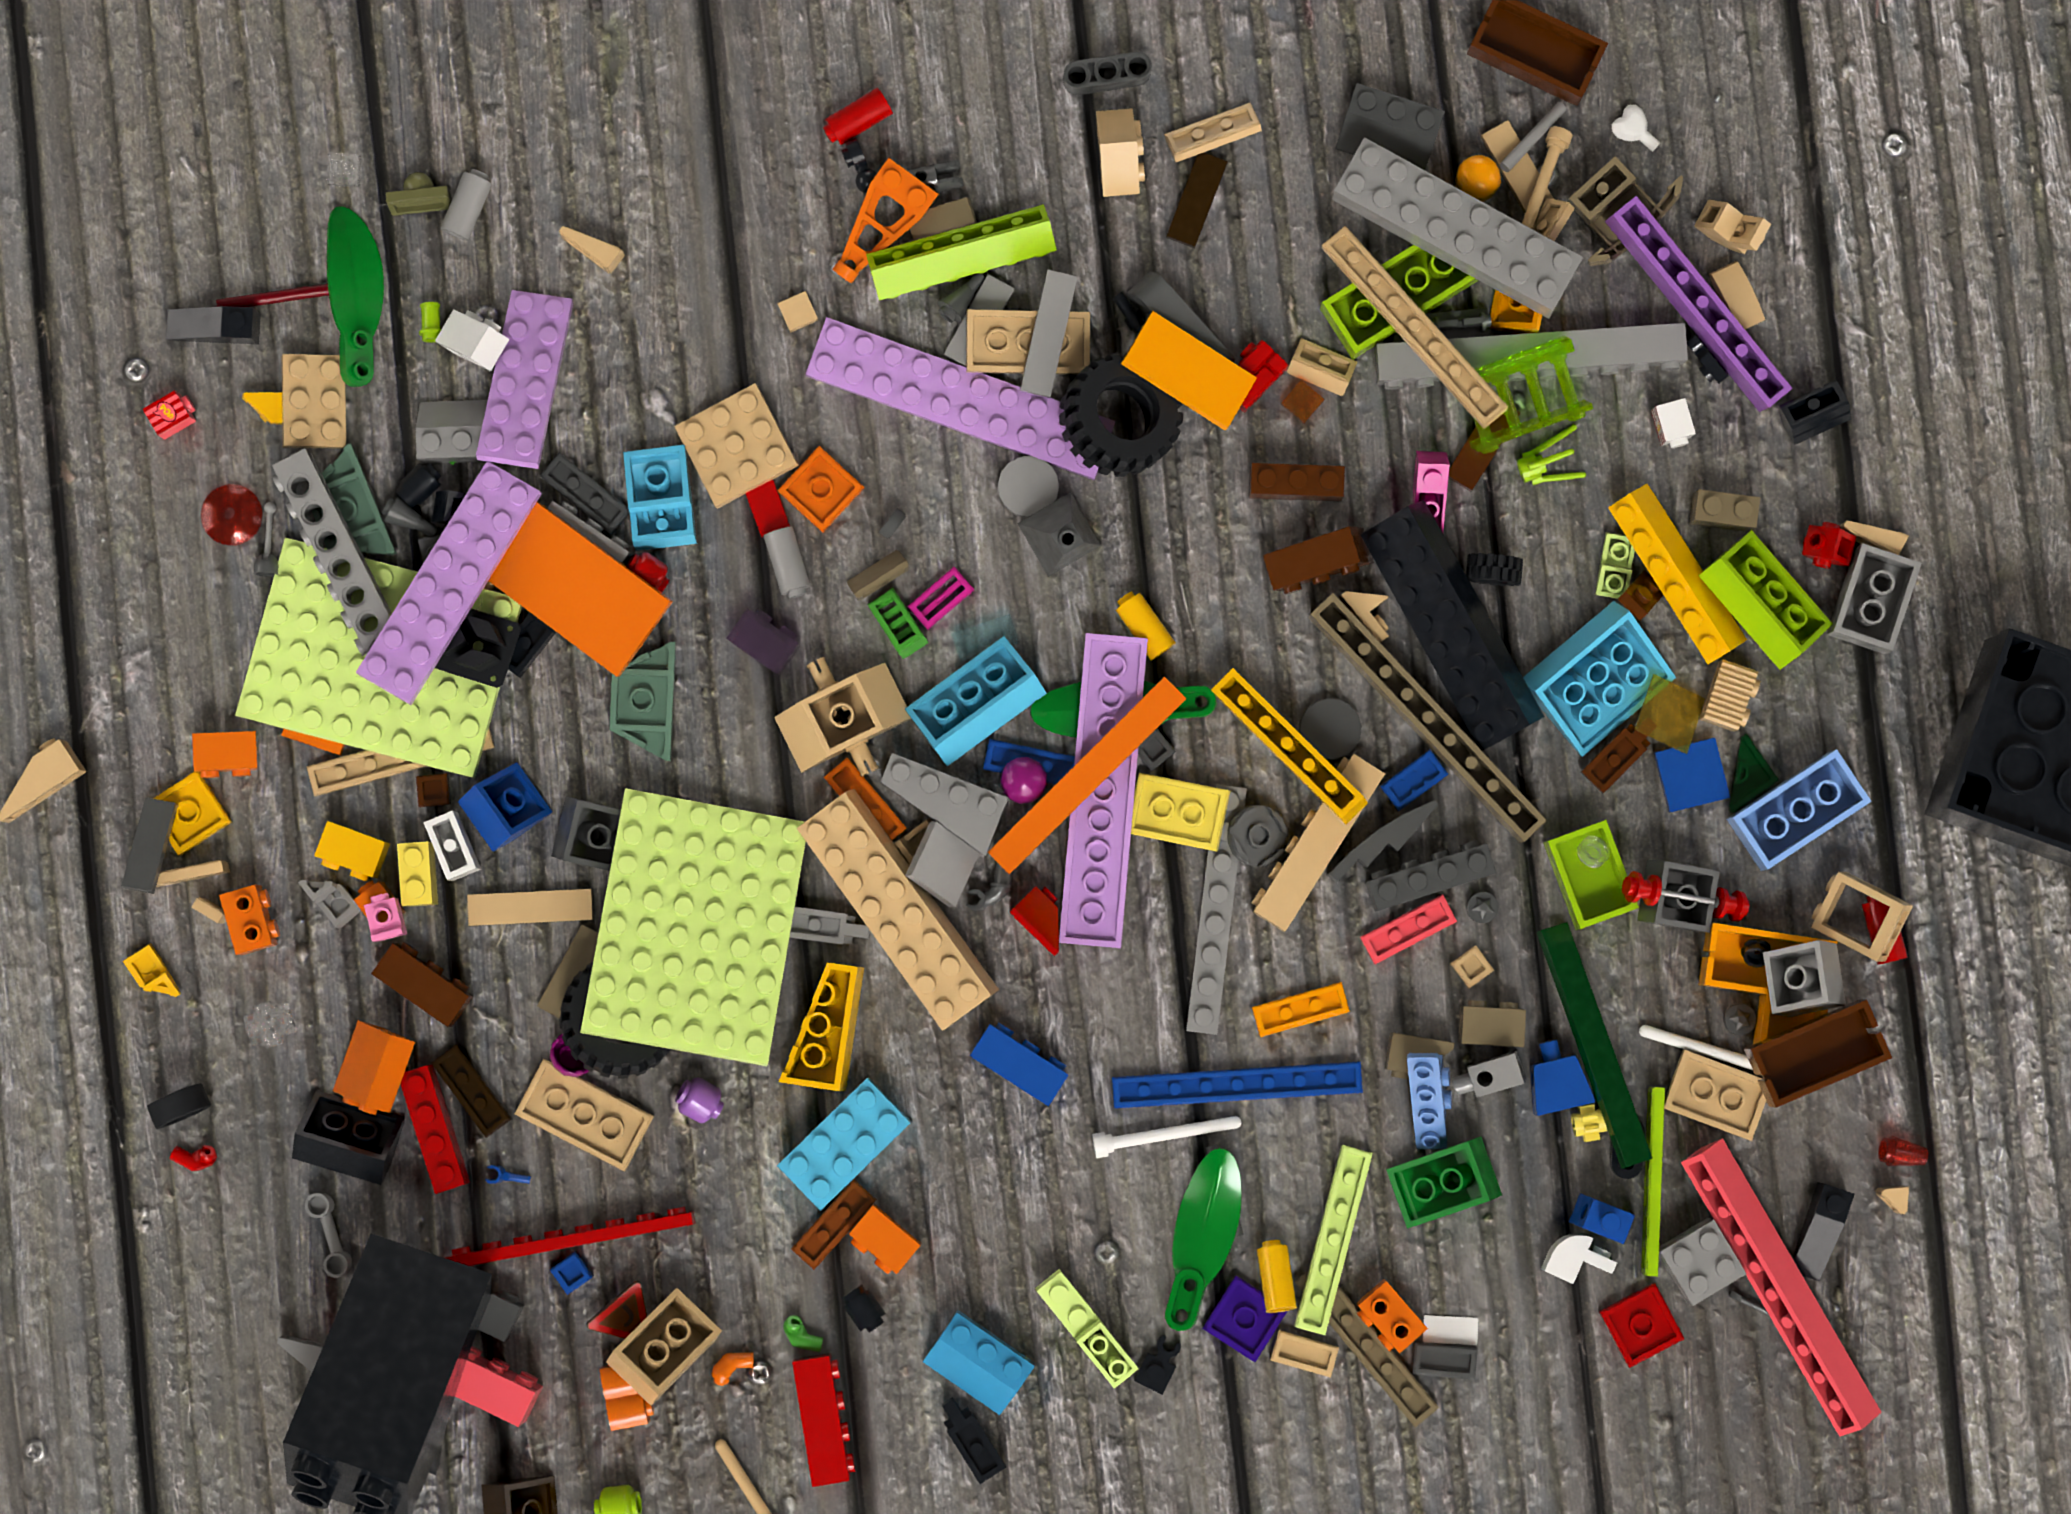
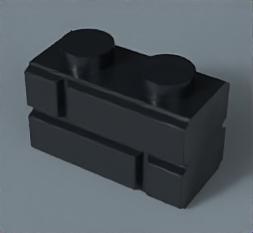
M1836 380L1825 384L1823 388L1819 387L1779 406L1781 422L1794 445L1851 420L1850 404Z

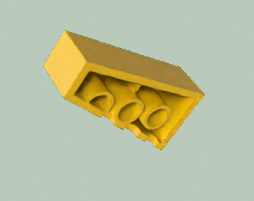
M827 962L812 998L810 1009L803 1020L801 1031L795 1045L792 1047L789 1060L778 1082L833 1091H846L864 967Z

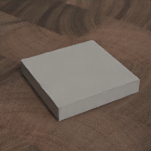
M937 821L929 823L905 876L948 907H956L980 853Z

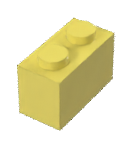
M432 842L397 844L401 906L438 905L435 850Z

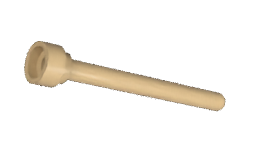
M1550 127L1545 139L1548 152L1522 220V224L1533 229L1558 157L1560 153L1569 148L1573 137L1570 131L1562 127Z
M723 1439L717 1440L715 1442V1449L757 1514H772L727 1442Z

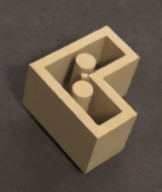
M1133 108L1096 111L1103 197L1140 194L1139 182L1145 181L1144 163H1138V155H1144L1140 120H1134Z

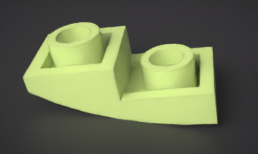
M1606 532L1597 578L1596 595L1618 599L1629 587L1635 550L1626 535Z

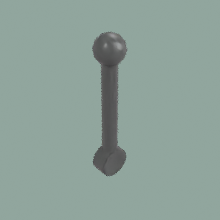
M1731 1291L1729 1297L1769 1316L1764 1306Z

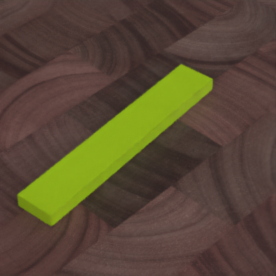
M1649 1086L1647 1094L1646 1141L1653 1159L1645 1161L1641 1273L1646 1276L1658 1277L1665 1088Z

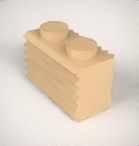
M1724 659L1719 661L1699 720L1733 732L1739 730L1740 726L1745 727L1751 712L1750 709L1746 708L1750 697L1755 698L1761 682L1756 679L1758 671Z

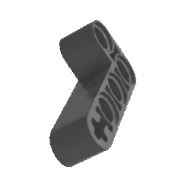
M1148 272L1126 293L1130 301L1143 313L1150 315L1152 311L1156 312L1230 361H1235L1230 351L1159 274Z

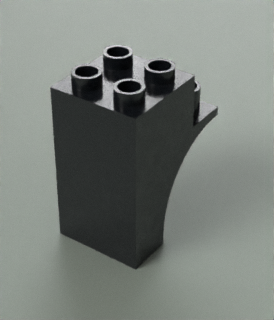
M372 1233L370 1234L283 1440L287 1484L294 1486L291 1495L296 1500L314 1508L326 1509L331 1499L354 1506L353 1514L413 1513L428 1473L436 1475L440 1465L443 1439L453 1401L473 1341L491 1298V1273Z

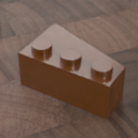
M1348 526L1264 554L1263 558L1273 591H1284L1285 595L1302 590V584L1312 582L1313 585H1318L1330 581V576L1339 573H1342V576L1360 571L1359 567L1374 563L1373 557L1360 535L1364 533V528Z

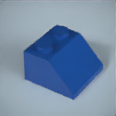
M518 762L477 783L458 801L493 852L514 841L552 813V810Z

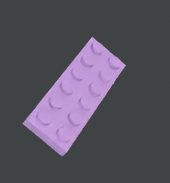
M516 290L511 291L502 335L507 337L509 341L495 364L476 452L477 460L539 469L573 308L572 299Z

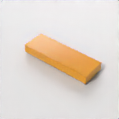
M1342 982L1251 1007L1260 1037L1350 1012Z

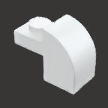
M1576 1233L1559 1238L1550 1247L1541 1270L1574 1284L1583 1261L1611 1274L1617 1262L1610 1260L1612 1253L1595 1245L1593 1250L1590 1251L1589 1247L1593 1238Z

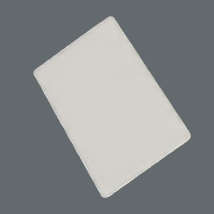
M1424 1315V1325L1428 1328L1423 1333L1424 1343L1477 1345L1478 1318Z

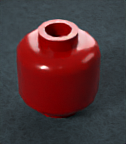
M642 552L639 555L634 553L625 565L661 593L670 581L666 577L668 572L666 563L649 552Z

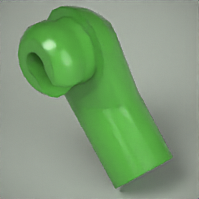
M790 1315L787 1317L783 1324V1329L791 1345L796 1348L820 1353L823 1337L808 1334L799 1316Z

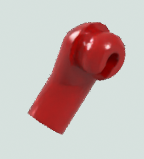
M177 1145L169 1159L193 1172H197L212 1166L217 1159V1153L215 1148L210 1145H204L201 1149L192 1153Z

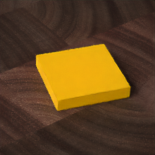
M191 773L153 798L174 802L178 805L169 842L178 856L183 855L232 823V820L206 780L200 778V773Z

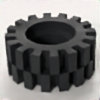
M1492 553L1468 554L1466 576L1469 581L1500 586L1521 585L1523 559L1502 554L1494 555Z

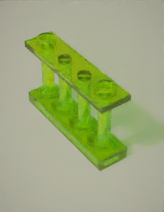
M1561 336L1475 368L1487 383L1491 382L1492 385L1496 386L1499 397L1508 406V410L1504 414L1509 427L1491 433L1489 426L1483 429L1474 419L1480 438L1469 442L1472 449L1477 452L1481 451L1482 454L1490 453L1499 449V444L1565 419H1568V421L1579 420L1586 416L1585 412L1593 409L1591 402L1585 399L1578 401L1565 361L1568 358L1567 354L1575 351L1570 338ZM1546 361L1554 365L1567 405L1549 412L1536 372L1538 364ZM1519 371L1525 375L1538 416L1524 422H1520L1507 383L1509 380L1508 375Z

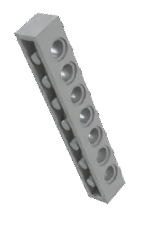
M304 448L273 464L272 467L276 474L272 478L278 490L286 492L290 500L286 503L287 509L294 520L299 518L303 529L299 530L301 537L308 547L313 546L317 556L313 557L315 565L321 574L326 572L331 582L327 585V588L335 602L340 600L344 611L340 612L349 629L354 628L358 636L354 642L361 655L365 656L392 615V612L312 453ZM302 481H308V491L303 495H297V485ZM316 508H322V518L318 522H311V512ZM335 535L337 538L336 545L330 550H325L323 546L325 538ZM349 562L351 567L349 574L345 577H338L337 569L339 565ZM359 589L363 590V601L356 605L352 604V593ZM370 617H377V628L372 632H366L364 628L366 620Z

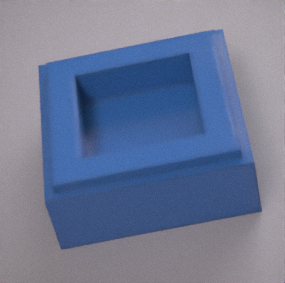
M577 1251L550 1269L567 1295L594 1277Z

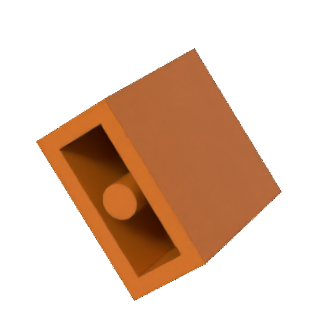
M358 1020L333 1091L344 1096L342 1102L356 1106L363 1112L376 1115L377 1110L390 1113L415 1042L383 1027Z

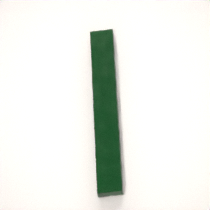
M1568 922L1536 932L1621 1169L1653 1159Z

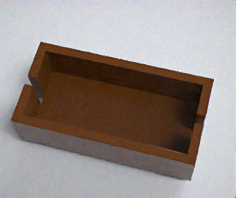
M1492 0L1467 55L1570 104L1578 106L1608 43L1519 0Z
M1867 999L1856 1000L1744 1048L1754 1074L1763 1076L1762 1079L1758 1080V1083L1768 1106L1774 1108L1892 1059L1882 1033L1877 1031L1867 1032L1866 1028L1878 1026Z

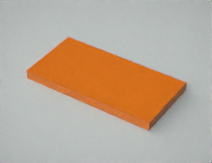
M539 501L536 502L488 580L616 677L621 676L673 602Z

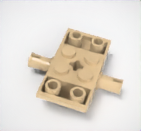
M825 657L819 658L817 662L821 669L820 673L814 661L807 665L819 689L817 693L799 701L774 718L801 773L846 751L851 753L860 775L863 777L869 774L864 761L867 762L872 772L879 769L867 746L868 740L910 720L911 717L905 710L907 706L886 663L856 673L839 682L835 681L825 661ZM843 709L845 713L851 712V716L848 717L846 724H843L841 721L835 722V719L838 717L837 711Z

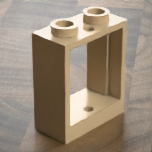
M1838 872L1827 883L1825 890L1828 894L1824 902H1820L1813 912L1812 919L1814 922L1811 928L1877 962L1886 961L1913 905L1848 872ZM1846 885L1890 907L1871 947L1827 924Z

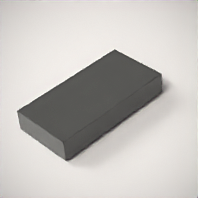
M1414 1342L1412 1374L1475 1380L1478 1348Z

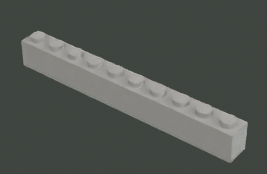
M1685 323L1448 339L1487 383L1495 382V377H1507L1508 381H1521L1526 379V375L1537 374L1538 379L1556 378L1557 373L1569 372V377H1581L1588 375L1587 371L1600 370V375L1617 374L1618 369L1630 368L1631 373H1641L1649 371V367L1661 366L1662 371L1680 369V365H1683L1688 360ZM1406 342L1376 344L1374 354L1377 385H1384L1385 389L1393 390L1403 388L1405 383H1415V387L1421 388L1434 386V381H1440Z

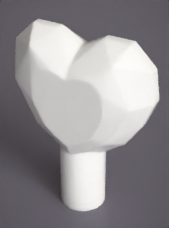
M1636 104L1627 105L1623 110L1622 117L1617 118L1611 124L1612 132L1619 139L1631 142L1640 140L1652 152L1660 144V141L1647 131L1648 122L1643 110Z

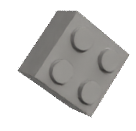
M1816 940L1763 952L1772 1014L1794 1017L1846 1005L1836 943Z
M1708 1217L1659 1246L1660 1260L1686 1303L1691 1306L1698 1304L1747 1274L1715 1220Z

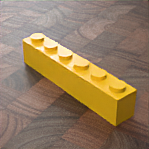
M1648 483L1608 507L1707 664L1712 663L1747 641L1731 613L1698 576L1703 572V569Z
M1234 668L1211 689L1215 696L1345 825L1368 804L1365 797Z

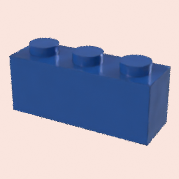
M998 1022L996 1027L990 1024L970 1056L1049 1107L1069 1075L1064 1072L1066 1065L1052 1056L1048 1061L1038 1055L1040 1048L1026 1039L1022 1044L1011 1038L1014 1032Z

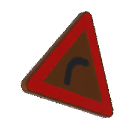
M634 1281L586 1323L587 1328L625 1339L647 1318L640 1281Z

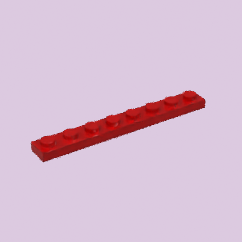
M685 1206L667 1209V1216L655 1218V1213L650 1212L636 1215L637 1221L624 1223V1218H617L605 1221L606 1227L594 1229L593 1223L575 1226V1233L563 1235L562 1229L544 1232V1238L532 1240V1235H525L513 1238L514 1244L502 1246L501 1240L483 1243V1250L471 1252L470 1246L451 1249L452 1255L444 1258L472 1266L693 1225L696 1221L694 1211L686 1212Z

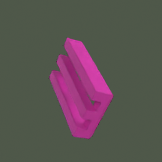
M953 567L907 607L924 627L929 630L975 590L960 572ZM955 576L957 581L921 612L917 609L918 606ZM960 586L965 588L929 621L925 618Z

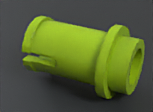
M424 302L420 304L422 330L419 331V335L422 336L423 342L434 343L442 330L440 328V304L438 302Z

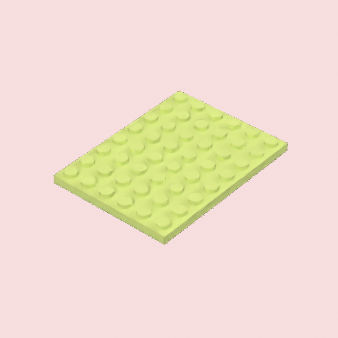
M285 537L278 561V575L275 574L235 716L475 779L500 687H492L434 668L413 704L409 705L358 675L356 671L366 655H361L354 642L358 638L354 628L349 629L340 612L344 611L340 600L335 602L327 588V585L331 582L326 572L321 574L315 565L313 557L317 556L313 546L308 547L305 542ZM364 558L393 613L418 572ZM349 562L339 565L337 569L338 577H345L349 574L351 568ZM361 589L354 591L351 595V603L354 605L361 603L364 599V591ZM483 589L472 609L518 623L522 606L506 594ZM370 617L366 620L364 625L366 632H372L377 628V617ZM508 626L507 630L512 631L513 627ZM476 641L473 644V649L481 651L483 643ZM496 676L491 677V681L494 682L496 680Z
M625 788L580 1033L767 1066L806 843L797 828L804 822Z

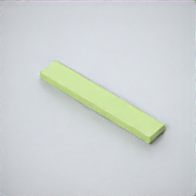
M1341 1145L1294 1324L1296 1328L1326 1335L1373 1154L1371 1152Z

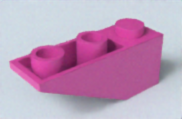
M1416 451L1413 504L1424 500L1443 533L1450 466L1447 452Z

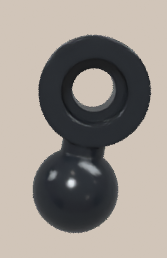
M853 138L844 142L846 149L841 150L848 168L854 165L858 173L855 180L857 188L861 192L867 193L869 185L877 173L868 168L857 139Z

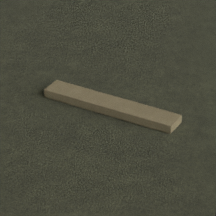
M1308 1270L1294 1281L1302 1291ZM1338 1286L1329 1324L1416 1428L1439 1407L1392 1350L1389 1352L1377 1338L1379 1334L1372 1326L1368 1328L1356 1314L1359 1310Z

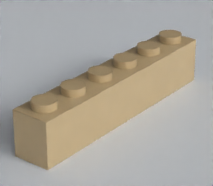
M1355 754L1351 755L1349 759L1343 757L1336 768L1365 797L1367 802L1385 775L1384 772ZM1323 802L1316 812L1310 809L1301 825L1306 827L1299 838L1294 835L1284 850L1289 853L1283 864L1277 861L1268 875L1272 882L1267 890L1260 888L1251 902L1256 906L1253 913L1285 932L1361 811L1345 825Z

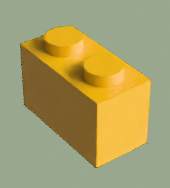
M327 821L314 856L322 859L320 865L336 871L339 870L340 866L351 869L350 876L367 881L369 876L378 878L391 843Z

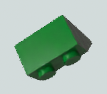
M1481 1136L1386 1169L1407 1229L1502 1196Z

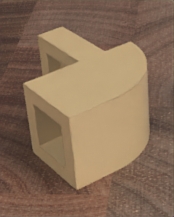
M1708 200L1694 227L1718 244L1732 251L1745 254L1747 250H1758L1760 244L1765 239L1771 223L1761 217L1743 215L1728 202Z

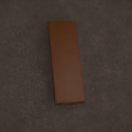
M1507 405L1508 410L1485 429L1479 423L1476 425L1449 469L1448 478L1470 492L1474 489L1520 415L1519 411Z

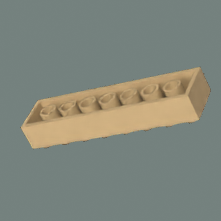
M855 789L841 794L797 828L942 1031L999 991V988L931 894L905 876L910 865Z

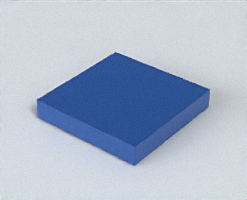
M1715 738L1653 753L1669 813L1731 798Z

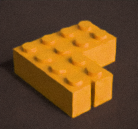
M1711 923L1710 933L1705 932L1703 951L1709 952V956L1702 957L1698 985L1760 994L1753 1044L1828 1013V1009L1794 1017L1772 1014L1765 966L1756 968L1746 964L1741 954V949L1745 947L1744 943L1750 939L1767 941L1771 946L1770 950L1816 940L1836 944L1837 941Z

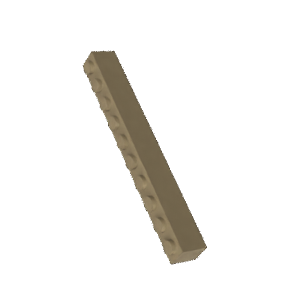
M1334 593L1309 615L1308 618L1519 843L1525 842L1547 821Z

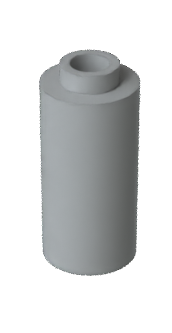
M471 169L470 173L463 172L440 227L442 231L456 238L469 241L492 186V183L487 181L489 177L487 174L476 169Z
M785 527L765 534L763 537L781 595L788 594L789 599H794L807 594L806 589L811 585L793 527Z

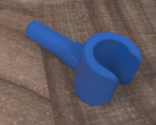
M490 1165L487 1167L490 1169L494 1168L498 1172L497 1179L486 1178L485 1181L487 1183L497 1184L503 1181H514L530 1184L531 1176L507 1172L500 1165Z

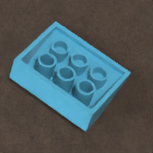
M1615 601L1611 602L1523 677L1540 709L1582 757L1676 678L1632 613Z

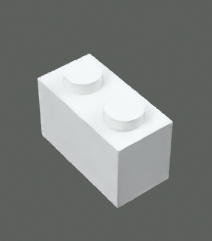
M453 309L435 342L455 355L491 371L509 339L499 333L501 327L486 318L484 320L469 310L463 314Z
M452 810L423 822L447 880L455 881L481 870L458 812Z

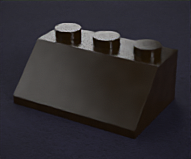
M554 1476L509 1479L481 1485L484 1514H558Z

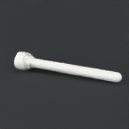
M1642 1025L1639 1029L1642 1037L1753 1070L1747 1055L1648 1025Z
M1237 1116L1114 1137L1111 1134L1105 1135V1132L1092 1134L1095 1156L1096 1158L1108 1157V1153H1113L1114 1149L1236 1129L1241 1126V1119Z

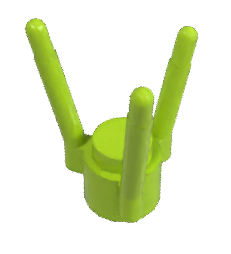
M1571 425L1533 450L1522 453L1523 458L1516 460L1524 483L1531 481L1534 486L1542 482L1586 477L1585 472L1542 475L1547 472V464L1574 454V449L1572 448L1543 458L1542 455L1536 456L1575 431L1577 425Z

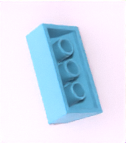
M1003 636L906 707L905 710L945 765L949 766L1047 693L1034 672L1006 637Z

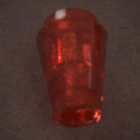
M1892 1135L1881 1140L1878 1157L1880 1162L1886 1163L1887 1166H1924L1928 1159V1149Z

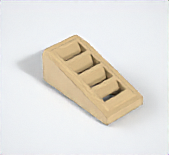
M562 226L559 230L563 240L608 274L613 272L625 256L623 250L617 246L568 227Z
M1845 521L1840 524L1842 530L1857 537L1856 542L1859 544L1864 543L1897 555L1900 554L1909 537L1905 533L1853 521Z

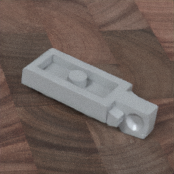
M795 907L789 938L852 945L853 937L869 939L870 930L865 925L855 924L856 917L848 916L849 914Z

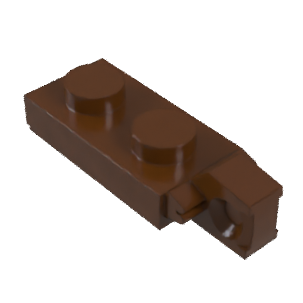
M1646 718L1637 728L1632 724L1623 728L1588 763L1581 773L1603 794L1647 750L1651 743L1646 737L1657 726L1649 718Z

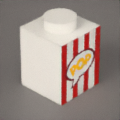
M1686 398L1655 406L1651 410L1661 446L1670 444L1671 449L1689 444L1688 439L1696 434Z

